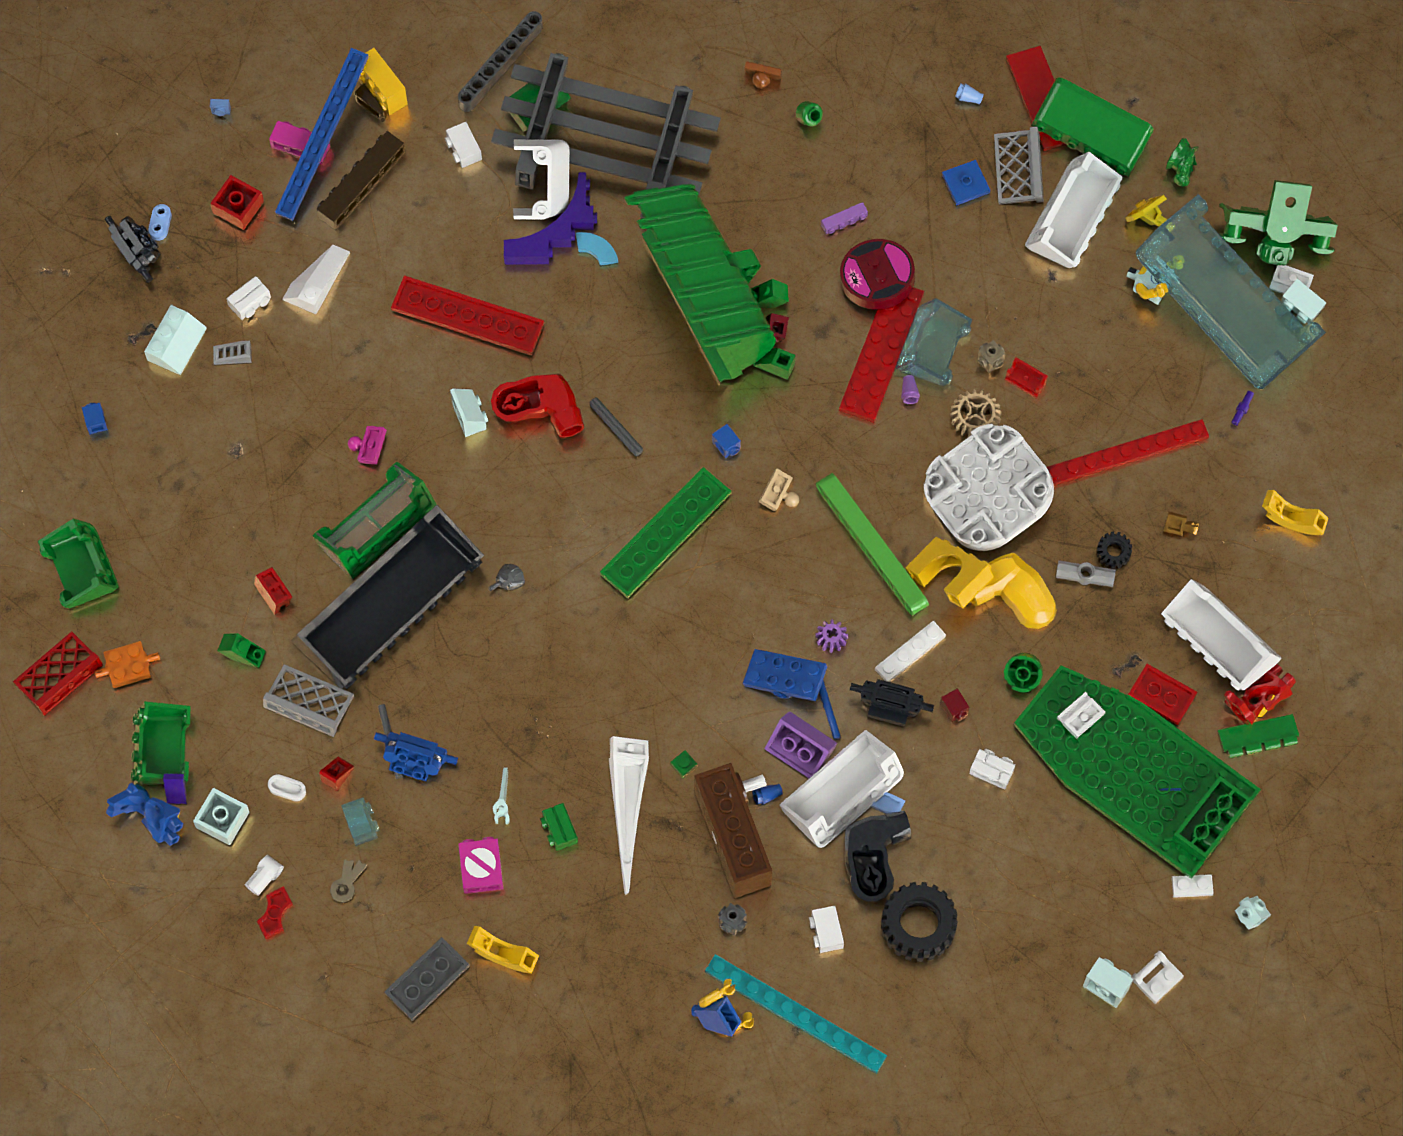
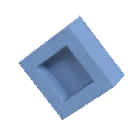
M210 99L212 114L218 116L230 115L229 99Z

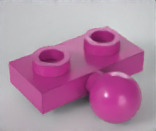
M367 426L363 440L358 436H353L348 440L350 450H360L357 458L360 463L377 464L387 430L384 427Z

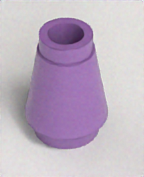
M906 375L903 377L901 398L906 404H915L918 402L920 394L914 376Z

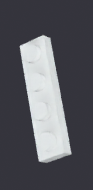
M932 621L877 665L875 671L884 681H892L943 640L946 634Z

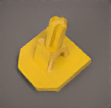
M1164 195L1156 196L1146 201L1142 199L1135 204L1136 208L1125 217L1127 222L1140 218L1149 225H1156L1167 233L1173 228V223L1161 216L1162 212L1158 207L1159 204L1167 200Z

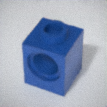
M89 403L82 407L89 435L108 430L100 403Z
M728 424L712 434L713 444L725 458L729 455L734 456L739 452L741 440Z

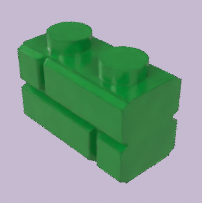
M564 803L542 811L540 821L543 829L547 828L550 834L547 835L550 847L554 846L556 851L578 843V837Z

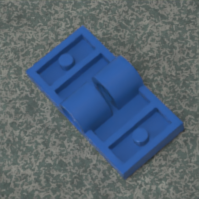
M754 649L743 685L771 692L773 695L783 699H789L792 696L816 701L828 666L822 662Z

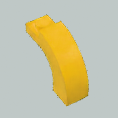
M1275 490L1267 491L1262 505L1267 511L1266 516L1285 528L1310 535L1324 534L1329 518L1319 509H1305L1294 506L1285 501Z
M474 926L467 941V944L475 949L474 952L482 957L520 972L532 974L539 957L538 954L529 948L502 941L480 926Z

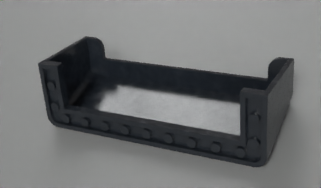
M436 505L291 641L340 689L343 687L348 689L357 680L355 677L357 674L363 675L369 669L367 665L371 661L375 663L383 656L380 652L385 648L389 650L397 643L394 640L399 635L403 637L411 629L408 626L413 622L417 624L425 616L422 613L426 609L431 611L438 604L436 600L440 596L445 598L452 591L450 587L454 583L459 585L466 578L464 574L468 570L472 573L483 563L480 559L484 554L443 510Z

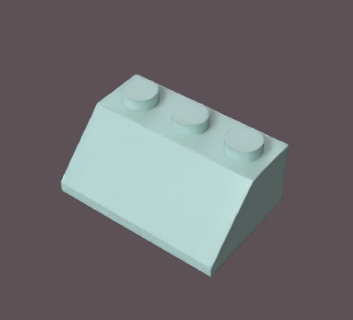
M170 305L144 351L147 361L181 375L205 333L206 326L188 312Z

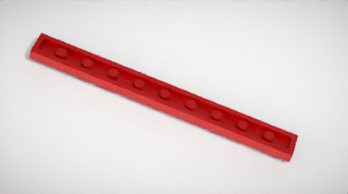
M1203 419L1054 464L1048 466L1047 469L1052 477L1054 486L1208 439L1209 434Z

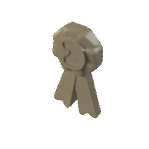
M344 859L342 878L335 880L330 888V893L335 901L345 903L352 899L355 891L353 882L365 870L367 864H362L358 860L353 868L354 861Z

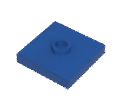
M976 160L942 172V177L956 206L990 193V188Z

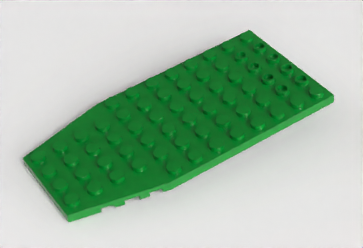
M1060 665L1014 722L1017 730L1064 786L1191 879L1261 791L1259 787L1144 703L1130 695L1119 692L1118 689L1107 687L1097 680L1086 678L1083 674ZM1086 692L1105 711V714L1076 739L1063 726V723L1057 720V716ZM1169 788L1167 791H1160V789ZM1181 788V791H1170V789Z

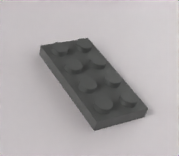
M441 937L384 993L413 1021L467 970L470 964Z

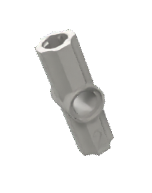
M1058 560L1056 578L1078 581L1082 585L1096 584L1113 587L1115 570L1095 567L1088 562L1077 564ZM1087 571L1090 576H1083L1081 572Z

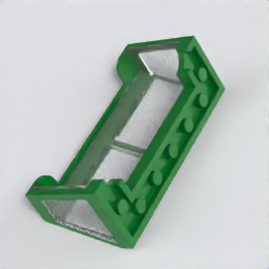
M395 462L387 470V482L334 529L331 530L325 526L312 535L318 546L351 579H354L437 505L424 481L399 462Z

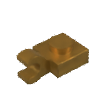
M1169 511L1163 531L1182 536L1183 531L1197 534L1199 523L1186 521L1187 516Z

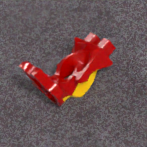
M1276 664L1246 688L1243 697L1238 698L1229 690L1224 694L1226 698L1224 702L1243 723L1247 725L1250 723L1252 725L1257 717H1263L1278 702L1293 694L1291 688L1296 683V680L1289 673H1286L1280 679L1278 676L1283 670ZM1259 698V702L1256 704H1251L1250 700Z

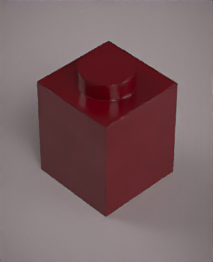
M958 688L942 696L940 699V705L951 722L961 721L968 716L970 707Z

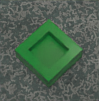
M686 750L670 762V765L682 778L698 767L696 761Z

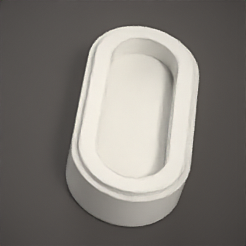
M277 774L273 775L268 781V788L274 795L292 801H300L306 795L305 785L298 780Z

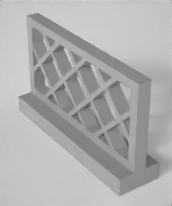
M1030 127V130L994 134L998 203L1008 204L1035 200L1037 203L1044 202L1038 128ZM1027 136L1028 141L1023 147L1016 142L1019 137ZM1007 138L1011 142L1004 149L999 145V139ZM1013 144L1020 148L1015 156L1008 152ZM1023 151L1029 155L1028 160L1024 164L1017 159ZM1004 154L1012 158L1006 166L1000 162ZM1014 161L1021 165L1016 173L1009 169ZM1024 168L1030 172V176L1025 181L1018 176ZM1005 171L1013 175L1007 183L1001 179ZM1015 178L1022 182V185L1017 190L1010 186ZM1025 186L1031 189V195L1023 196L1019 192ZM1007 188L1014 192L1010 198L1002 199V193Z
M284 664L269 692H266L263 697V707L334 737L354 694ZM285 672L293 674L295 679L284 682L283 676ZM306 680L311 682L312 687L302 690L299 682ZM297 683L299 691L289 694L286 686ZM284 687L286 695L280 697L274 695L276 689ZM326 688L330 694L320 697L317 690ZM314 691L317 698L306 701L304 694ZM301 695L304 702L299 704L292 702V697ZM340 695L347 697L344 703H336L335 697ZM332 698L334 706L324 708L321 701ZM319 702L321 710L314 712L309 709L308 705ZM336 710L338 716L333 720L328 718L326 713Z

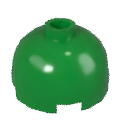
M1027 652L1012 656L1004 669L1005 680L1012 686L1013 690L1018 692L1031 691L1040 684L1043 677V666L1040 660L1035 655Z

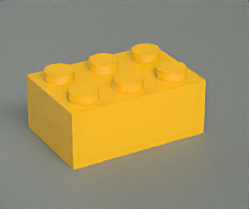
M372 48L366 52L369 58L358 80L361 84L367 86L384 111L390 116L407 105L406 90L376 49Z

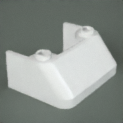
M514 139V150H533L534 161L540 165H548L547 200L537 201L533 208H513L514 219H546L562 214L569 205L570 150L568 143L564 140Z

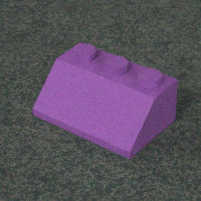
M789 711L779 720L764 749L810 779L826 764L837 742Z

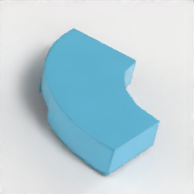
M576 233L579 252L592 254L598 260L600 266L618 263L615 250L605 239L592 233Z

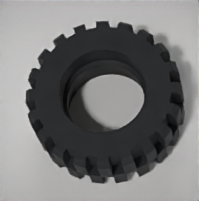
M912 882L908 887L905 885L899 887V891H894L890 895V899H887L881 919L882 935L887 940L888 947L890 949L894 948L895 954L898 956L903 954L906 956L905 959L910 961L911 958H917V962H923L924 958H927L929 961L934 959L935 955L940 956L943 954L944 950L948 949L951 945L957 929V910L954 909L953 900L947 898L948 894L944 890L942 892L938 891V886L933 884L932 887H929L927 882H922L921 885H916V882ZM914 906L928 908L938 919L937 929L932 935L927 937L911 936L901 926L902 913Z

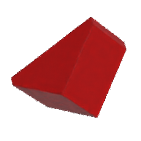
M338 756L320 770L321 782L339 791L354 766Z

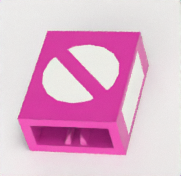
M485 837L480 841L466 839L462 841L463 843H458L464 894L503 889L498 838Z

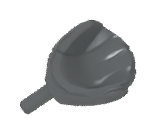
M514 564L503 565L496 576V583L489 586L488 589L492 591L497 587H501L505 590H514L523 586L525 580L522 570Z

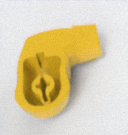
M1015 553L1002 555L988 563L991 566L990 570L994 577L970 601L974 606L977 607L993 599L995 596H1001L1004 602L1012 609L1020 624L1027 628L1040 629L1047 626L1054 619L1057 611L1055 600L1035 569L1025 563Z

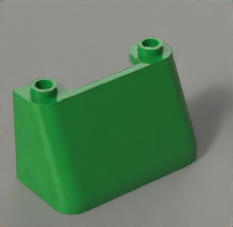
M73 518L38 540L41 555L53 560L65 589L60 593L59 598L60 603L65 608H74L118 589L117 579L98 532L92 524Z

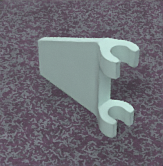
M505 767L503 768L500 797L493 806L496 824H498V819L501 816L506 818V824H509L510 821L506 804L508 768Z

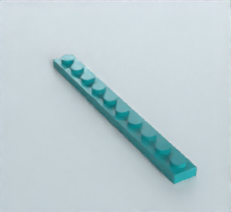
M716 954L705 970L706 974L721 983H724L726 979H731L730 986L735 984V991L876 1074L887 1057L886 1054Z

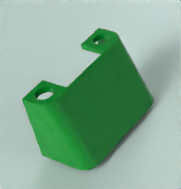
M145 701L138 708L137 713H134L133 725H135V732L132 734V743L135 744V749L131 755L134 769L131 770L130 776L131 781H134V785H163L164 774H184L185 784L187 783L189 762L185 761V730L190 725L191 706Z

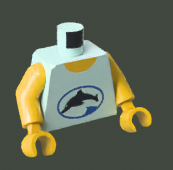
M1181 255L1173 257L1172 262L1170 261L1162 265L1146 262L1141 270L1130 267L1126 277L1135 280L1134 292L1138 293L1142 299H1148L1158 305L1165 293L1168 292V287L1171 284L1175 271L1174 268L1181 270L1184 259Z

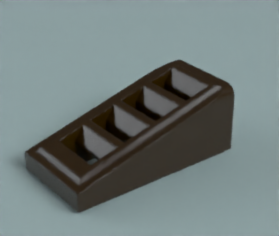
M362 84L354 92L356 102L380 121H384V109L367 86Z

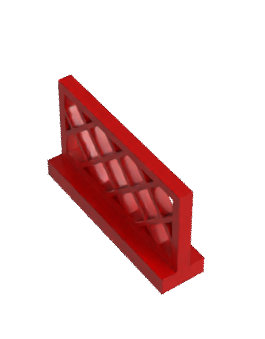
M71 631L18 676L13 683L45 716L93 675L94 671L100 669L103 663L99 656L92 652ZM74 639L76 647L66 649V644ZM55 653H61V661H51V658ZM65 653H75L74 661H64ZM79 653H88L90 655L85 660H78ZM60 665L59 673H50L51 666ZM64 665H73V670L70 673H63ZM40 666H47L46 674H36L37 669ZM32 678L31 686H22L20 684L25 679ZM36 678H45L44 686H35ZM49 678H59L56 685L48 686ZM44 690L43 696L36 700L34 698V691Z

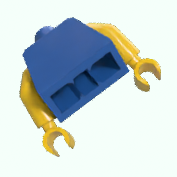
M726 979L723 983V988H717L703 996L699 1000L698 1005L692 1007L691 1014L699 1018L705 1029L732 1037L735 1031L741 1029L742 1026L751 1028L754 1024V1018H752L751 1012H746L742 1015V1020H740L728 997L723 996V994L732 995L735 991V984L730 986L732 980Z

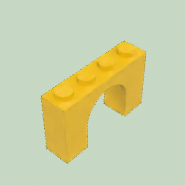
M935 537L905 567L913 581L923 587L941 570L951 566L961 567L959 574L944 588L950 602L961 608H964L994 577L990 570L991 566L986 561H980L972 553L967 554L959 546L954 547L946 539L942 540L938 537Z

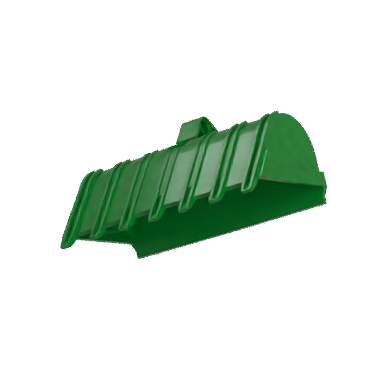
M683 184L662 189L657 187L633 192L634 194L625 196L624 199L628 205H638L644 218L637 221L640 229H647L646 232L642 233V236L717 378L722 382L743 374L741 370L763 358L776 342L774 332L771 330L749 286L750 281L761 268V264L754 251L747 249L731 252L698 195V191L695 190V185Z

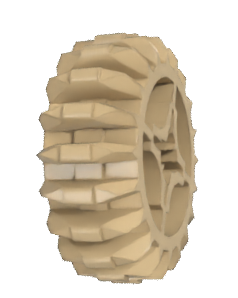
M975 389L972 394L966 391L965 396L960 394L958 399L954 400V405L951 406L952 413H950V418L953 419L952 425H957L955 430H962L961 435L964 436L967 433L968 437L972 435L971 431L987 424L998 426L1001 421V410H998L1000 405L995 404V398L990 399V393L986 394V396L983 395V390L980 391V394H977ZM963 408L966 409L967 413L965 419L962 418L960 413ZM987 410H989L991 414V418L988 422L985 420L986 417L984 416Z

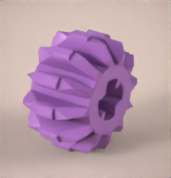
M833 619L830 621V624L824 621L823 627H817L818 633L815 634V638L819 639L817 645H823V651L830 648V653L833 652V648L840 651L841 646H846L845 640L848 639V634L845 632L847 628L841 627L840 621L837 624H834Z

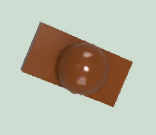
M748 61L745 63V73L753 74L752 82L756 87H767L770 83V78L781 81L782 70L780 68Z

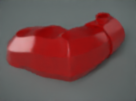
M561 374L534 375L515 382L500 384L493 391L491 398L492 410L497 417L505 422L515 423L529 418H544L549 415L553 427L561 438L576 435L584 429L581 410L577 406L574 393Z

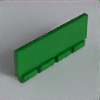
M1291 714L1254 722L1252 725L1249 723L1248 725L1243 724L1218 730V735L1223 751L1228 753L1229 758L1243 756L1242 748L1245 749L1247 755L1261 752V744H1263L1265 751L1280 748V740H1282L1284 747L1298 744L1297 737H1299V732L1294 716Z

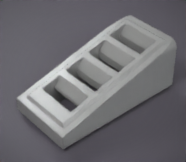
M250 341L213 346L214 365L252 363ZM234 350H237L236 356H234ZM219 351H223V358H219ZM226 351H230V357H227Z

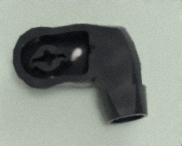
M905 811L870 816L856 821L846 828L844 861L852 890L858 898L867 902H877L887 897L893 889L894 877L888 863L886 846L911 839L910 824Z

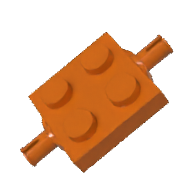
M141 641L103 652L106 660L105 668L94 672L96 678L108 675L113 688H118L151 678L149 663L160 660L158 652L147 655L143 650Z

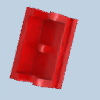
M1015 357L1011 368L1007 370L1004 380L1037 399L1047 383L1048 376Z
M273 567L255 576L254 585L274 615L280 611L283 605L285 607L289 606L292 595Z

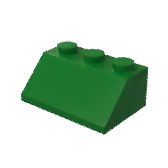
M528 83L509 97L536 104L541 86ZM560 91L555 109L571 99L568 93ZM510 113L523 132L528 130L531 118Z

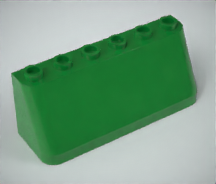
M1060 77L1054 81L1031 125L1037 127L1039 132L1050 135L1054 140L1067 144L1071 149H1076L1083 154L1087 152L1092 153L1107 166L1116 170L1117 173L1127 177L1133 171L1154 131V128L1148 122Z

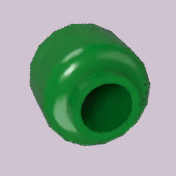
M805 101L800 103L796 109V118L801 124L816 126L822 120L823 110L817 103Z

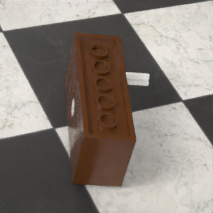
M732 763L694 775V793L735 899L771 886L772 868L748 808L746 792L767 786L763 775L742 781L739 773L734 771Z

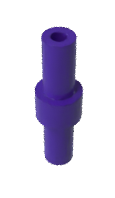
M1247 391L1242 402H1239L1236 408L1237 412L1231 421L1233 425L1238 426L1243 415L1247 413L1249 403L1254 396L1252 391Z

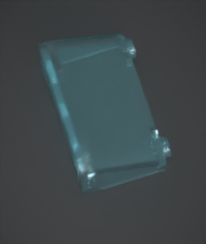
M937 298L922 304L916 312L895 368L905 374L940 386L949 384L953 377L952 370L948 368L959 339L967 336L971 331L970 325L973 319Z

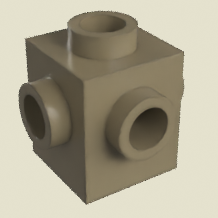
M994 340L989 344L986 342L979 348L977 360L990 373L1003 365L1005 350L1000 344L997 345Z

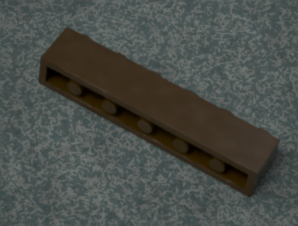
M388 131L384 135H380L376 140V144L372 148L367 149L364 157L353 165L349 174H345L342 177L340 184L330 191L325 201L322 200L318 204V218L336 230L405 152L404 142Z

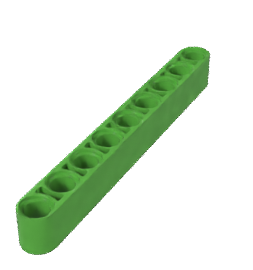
M831 473L816 482L815 484L820 494L909 614L913 616L929 606L924 594L837 477Z

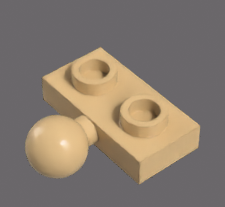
M775 469L759 503L773 511L778 509L782 499H784L787 506H796L799 503L798 494L786 492L793 478L781 470Z

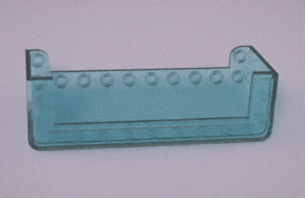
M1198 194L1149 236L1136 250V257L1159 283L1167 284L1168 293L1256 388L1264 389L1326 332L1316 322H1309L1304 327L1215 231L1210 223L1203 218L1208 211V205Z

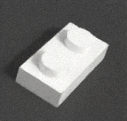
M1194 875L1192 879L1188 876H1172L1171 878L1173 897L1213 896L1214 894L1212 875Z

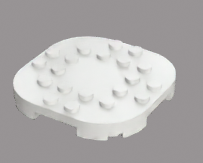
M987 424L971 431L972 435L946 455L936 457L926 472L924 493L927 501L955 539L963 546L972 550L988 551L1003 546L1041 518L1048 510L1053 499L1054 484L1047 467L1034 453L1022 435L1006 425L996 426Z

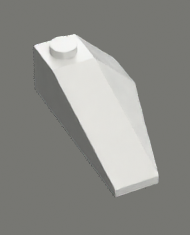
M332 245L290 284L283 300L317 314L350 251Z

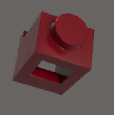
M770 313L766 316V320L771 330L772 328L776 330V333L774 332L775 344H778L779 341L781 342L786 337L789 317Z

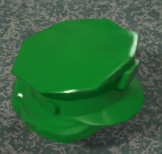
M1181 138L1166 165V170L1173 169L1176 171L1173 180L1182 187L1188 186L1190 183L1189 178L1190 173L1193 172V165H1197L1194 154L1199 148L1198 146L1191 147L1186 138Z

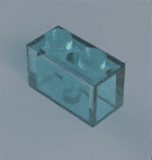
M363 797L341 805L355 846L378 838L376 832L380 830L376 820L372 821L370 814L373 811L370 802L365 803Z

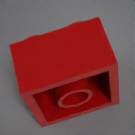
M230 175L210 205L213 214L244 230L263 204L264 199L261 191Z

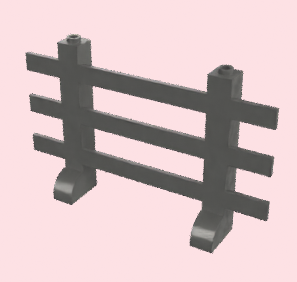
M560 53L550 54L545 72L514 64L511 79L541 86L536 104L507 96L504 97L501 111L531 118L526 136L495 128L491 143L514 149V139L546 140L550 124H555L657 151L652 169L569 148L570 164L647 183L646 189L657 187L662 189L692 184L695 185V190L700 194L703 182L671 174L676 156L708 164L712 150L680 142L685 124L717 132L720 117L689 109L693 90L687 86L675 85L671 103L667 104L567 78L565 74L569 57H565ZM560 91L665 118L661 137L557 110L555 108ZM520 150L521 154L516 167L515 185L533 190L539 164L533 159V150Z

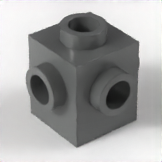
M730 903L728 907L724 906L718 914L720 928L726 933H731L735 936L747 924L746 911L738 904L733 905Z

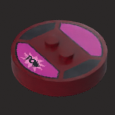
M887 239L863 241L851 248L844 256L840 266L841 285L846 296L861 307L867 309L893 307L908 297L914 287L915 266L913 258L902 245Z

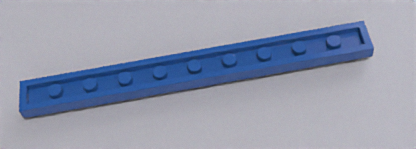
M353 48L350 49L276 208L275 213L293 221L369 58L368 54Z

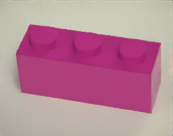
M277 121L269 138L271 148L301 157L312 132L304 127H295L286 121ZM329 142V144H328V146H327V148H326V150H325V153H324V155H323V157H322V159H321V161H320V163H319V164H321V165H322V163H323V161H324V159H325V157H326V155H327V152H328V150H329V148H330V142Z

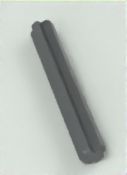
M597 397L593 398L589 402L592 409L635 456H639L643 452L641 445Z

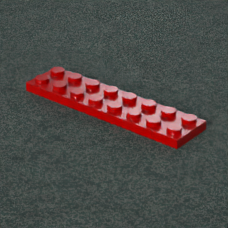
M405 275L391 306L392 311L531 356L545 324L542 319Z
M913 287L908 297L899 304L886 309H877L839 406V411L873 423L875 422L924 296L923 290Z

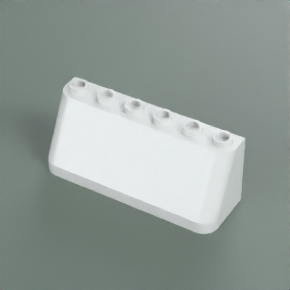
M1090 152L1074 158L1067 166L1028 237L1025 246L1031 251L1067 268L1076 267L1081 260L1082 252L1089 245V239L1097 231V224L1104 218V211L1111 205L1114 193L1119 190L1123 177Z
M1192 579L1161 613L1166 618L1164 622L1171 628L1175 627L1179 630L1177 634L1185 641L1188 639L1192 643L1190 646L1199 653L1201 651L1205 655L1203 659L1210 665H1216L1218 667L1216 671L1224 678L1228 677L1231 680L1230 684L1238 691L1248 688L1282 659L1209 589Z
M865 730L780 804V807L817 847L822 848L869 809L874 802H877L885 792L893 788L902 779L904 771L896 753Z

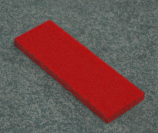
M1041 45L1006 55L1007 63L1031 122L1036 117L1055 81ZM1039 132L1040 145L1043 152L1067 145L1061 141L1054 140L1044 132Z

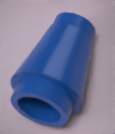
M780 784L767 785L752 790V795L757 805H764L783 795Z

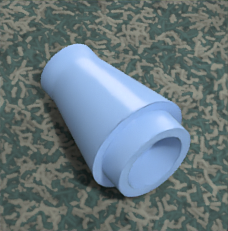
M960 83L955 97L959 98V101L980 105L984 94L966 83L965 85Z

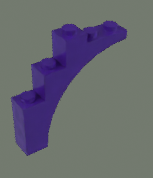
M586 172L578 173V182L574 196L567 209L556 221L532 235L504 240L505 265L549 264V258H553V247H571V241H575V231L594 230V224H597V212H594L593 206H590V196H586V190H590V179H586Z

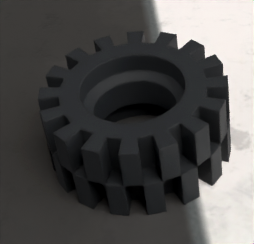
M1113 531L1110 535L1106 533L1098 543L1097 558L1101 559L1100 563H1105L1107 568L1109 565L1112 566L1111 569H1115V566L1121 568L1122 565L1125 566L1127 561L1130 560L1132 544H1130V539H1126L1127 536L1125 534L1123 536L1120 535L1121 532L1114 534ZM1111 544H1116L1120 546L1122 553L1119 556H1111L1107 551V547Z

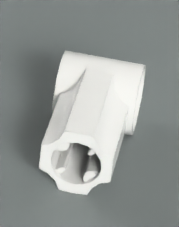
M266 855L259 862L257 870L245 883V886L252 893L259 896L270 881L275 880L281 874L284 866L269 855Z

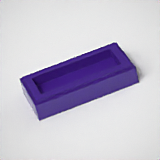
M164 774L163 781L167 803L187 804L184 774Z

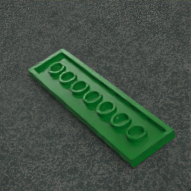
M703 467L600 571V575L628 599L731 494V490Z

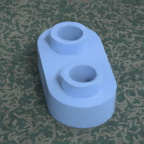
M165 204L155 206L150 219L148 231L150 237L156 241L166 238L172 214L170 208ZM155 228H161L159 231H155Z

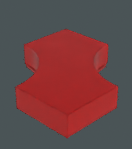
M284 886L266 895L268 901L266 912L257 920L265 939L284 931L282 917L285 911L293 905Z

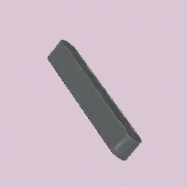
M529 12L458 93V103L462 111H472L542 31V16L539 12Z

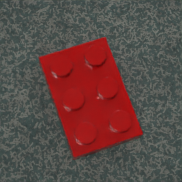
M1146 664L1128 695L1144 703L1160 716L1178 726L1198 692L1153 666Z

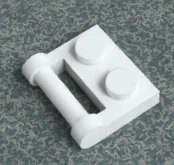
M1161 951L1154 954L1155 957L1145 967L1131 976L1133 982L1154 1004L1184 977ZM1161 963L1164 968L1146 984L1142 979Z

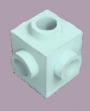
M1258 896L1244 898L1239 902L1240 906L1235 910L1239 920L1245 924L1248 930L1259 926L1271 916L1265 903Z

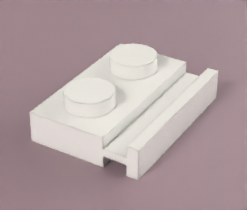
M1277 265L1269 289L1285 294L1297 279L1309 288L1314 275L1286 265Z
M1085 692L1058 715L1057 720H1060L1063 726L1077 739L1105 714V711Z

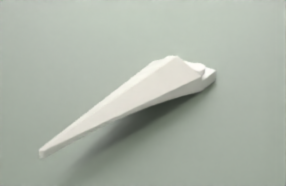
M613 736L610 738L609 767L623 886L626 895L630 889L635 836L649 761V747L646 740Z

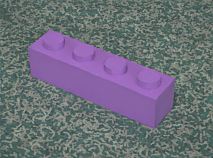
M862 202L821 220V226L825 234H832L835 230L843 229L849 224L856 223L858 220H864L868 215V211Z

